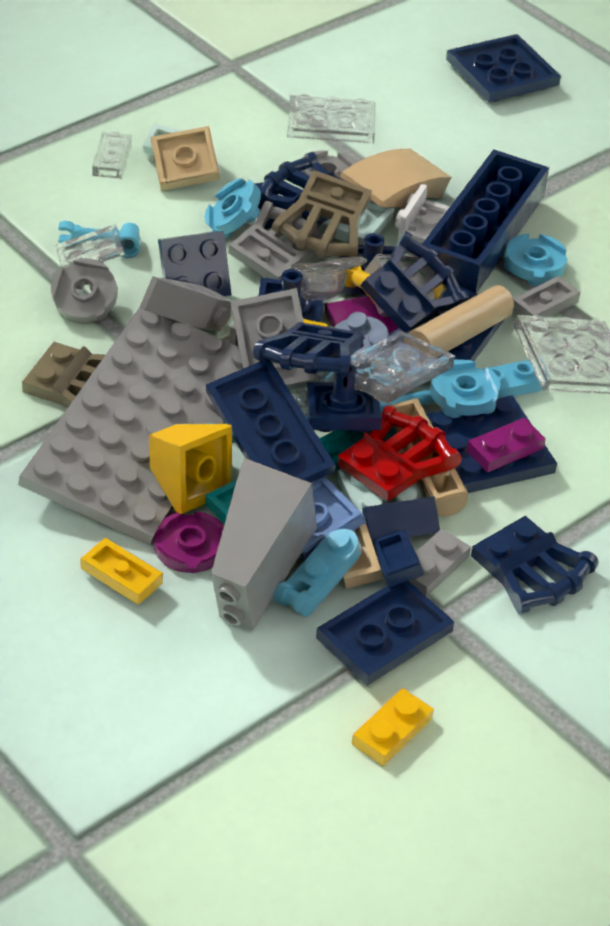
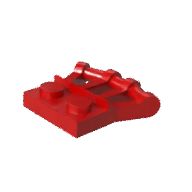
M389 405L385 406L381 414V430H373L370 434L365 432L363 439L337 455L340 468L387 502L420 479L452 470L459 466L462 461L458 450L451 448L446 440V433L438 427H430L428 421L420 415L410 416L397 412L396 407ZM392 425L404 428L383 442ZM421 437L424 439L405 453L400 454L398 452L417 438ZM435 450L440 455L439 457L419 462Z

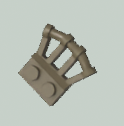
M313 170L299 200L276 218L271 229L278 235L283 234L296 244L297 249L305 251L307 248L317 252V256L323 258L326 256H349V259L357 260L358 226L371 199L372 190ZM304 211H309L310 214L301 232L290 224ZM320 216L331 219L322 239L319 240L311 237V234ZM340 224L349 225V243H332Z
M53 342L22 381V391L68 408L86 383L81 380L87 381L105 355L92 354L85 346L79 350Z

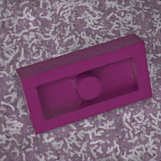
M522 418L469 440L467 452L488 473L544 449L546 438L526 418Z

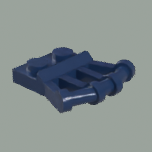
M313 151L306 153L304 158L292 162L285 161L279 165L276 172L271 171L265 175L264 183L259 188L261 199L258 206L262 207L265 201L273 203V206L285 210L299 200L303 190L284 180L304 189L310 178L309 175L301 172L306 169L311 173L315 170L338 179L341 178L335 176L334 170L327 172L319 163ZM274 191L280 195H274L271 193ZM304 211L302 218L307 220L310 212ZM320 216L317 224L320 226L329 218Z
M404 231L390 259L368 276L360 285L404 334L408 333L431 313L452 309L469 300L466 291L461 290L453 274L455 270L451 265L446 266L438 258L439 253L435 248L430 249L412 238L413 235L407 231ZM405 250L420 258L405 271L398 265ZM429 266L436 276L419 288L411 278ZM444 283L450 296L430 300L427 295Z
M298 322L283 334L259 340L253 348V357L260 362L271 361L280 364L281 368L286 370H292L295 367L304 369V372L308 374H316L317 371L340 372V376H349L351 355L363 346L364 333Z
M526 515L473 545L471 550V557L504 586L515 610L519 614L529 612L532 607L546 604L556 606L564 600V596L568 593L573 595L583 588V581L586 576L593 573L599 564L595 554L590 551L579 553L557 543L552 532H544ZM556 561L574 568L573 571L565 570ZM537 566L554 582L549 583L532 567ZM516 577L522 580L534 592L527 593L525 590H522Z

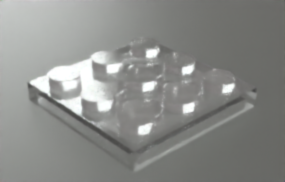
M517 315L513 324L514 329L544 391L610 394V330L605 321Z

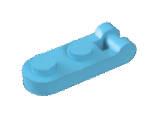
M337 529L329 533L288 581H283L277 585L273 594L274 601L286 607L289 605L293 606L294 611L304 617L310 616L360 557L362 548L356 533L349 529Z

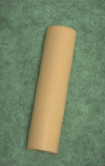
M495 285L410 331L406 336L404 345L430 362L511 316L514 308L513 297L505 287Z
M418 398L389 405L396 407L397 412L410 416H422L428 421V425L433 428ZM392 425V427L396 430V434L404 429ZM421 437L417 438L403 448L404 452L424 439ZM435 450L419 462L439 457L440 455ZM455 468L419 480L426 496H435L439 516L454 515L460 512L467 504L468 492Z

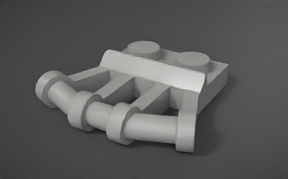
M269 201L264 202L256 222L229 244L228 254L264 278L282 280V273L285 270L295 269L299 271L302 264L320 258V256H317V252L307 248L305 251H297L296 244L291 240L284 242L279 239L283 234L278 235L272 229L269 231L264 229L269 218L276 220L277 217L286 211L285 209L273 206V203ZM301 214L290 224L301 232L306 220L302 218ZM316 224L311 237L321 240L323 234L319 230V225ZM326 256L325 258H323V257H321V258H322V259H328V258H330L331 256Z

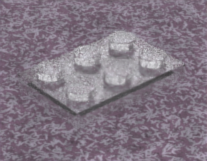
M305 94L298 96L290 95L287 137L374 143L375 101H368L362 98L355 100L339 99L334 96L325 98L311 97Z
M400 331L351 357L350 364L354 365L357 369L355 389L375 397L380 402L389 404L453 368L455 355Z

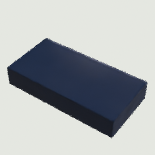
M435 496L362 508L371 541L400 530H405L408 537L434 534L440 530Z
M400 530L372 541L388 588L424 575L421 563L405 530Z

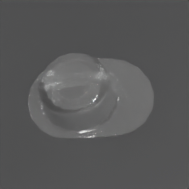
M344 257L317 263H296L289 265V267L303 274L301 282L302 298L306 300H326L335 297L343 290L349 269L365 264L367 259L364 257Z

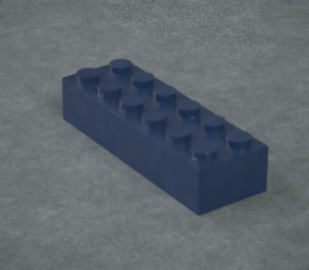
M493 149L424 240L423 245L430 249L435 248L439 253L438 258L446 266L450 264L455 270L453 274L460 287L478 293L505 254L508 242L519 234L544 198L549 167Z

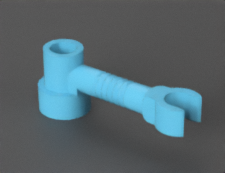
M61 221L59 223L58 230L71 233L69 235L60 234L58 242L61 244L69 245L80 240L115 242V251L124 258H132L139 253L141 245L140 230L134 223L128 222L123 224L121 230L82 228L80 225H75L70 221Z

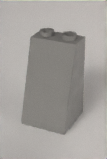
M246 458L242 462L211 572L219 616L230 625H241L251 630L254 629L273 599L275 588L285 580L305 545L317 529L312 483Z

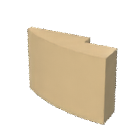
M394 149L377 153L353 164L342 171L340 178L347 182L372 190L370 200L380 207L406 208L410 194H415L421 184L427 185L426 198H442L452 178L412 149Z

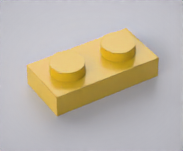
M106 537L80 558L82 570L137 605L163 584V573Z
M402 688L353 734L352 745L384 766L432 720L434 709Z

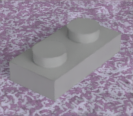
M557 276L513 298V311L533 326L578 303L581 292L560 276Z
M439 530L415 552L421 563L424 575L409 580V582L425 596H428L469 558L471 546L447 531Z

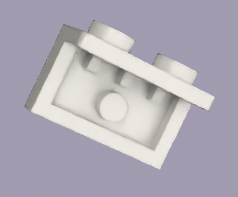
M421 184L415 194L411 193L405 210L401 209L398 212L395 227L399 228L398 240L403 232L407 231L413 235L412 238L422 244L449 209V206L426 200L427 185Z

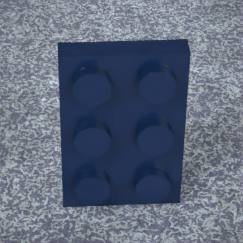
M406 581L388 588V585L317 627L316 639L368 686L453 632L455 621L412 583Z

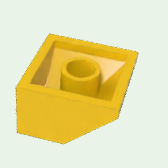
M175 424L149 435L150 469L177 513L183 514L204 505L206 494L232 482V425Z

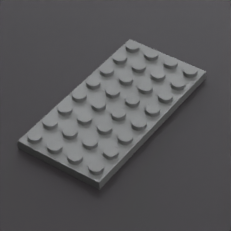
M139 308L20 474L18 485L151 545L158 526L164 518L170 515L174 507L150 469L149 435L175 424H225L206 393V384L243 369L239 347L186 323Z

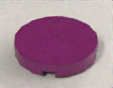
M194 511V515L174 513L164 518L155 533L154 549L156 556L165 566L178 572L197 573L207 571L213 568L224 525L217 518L204 512Z

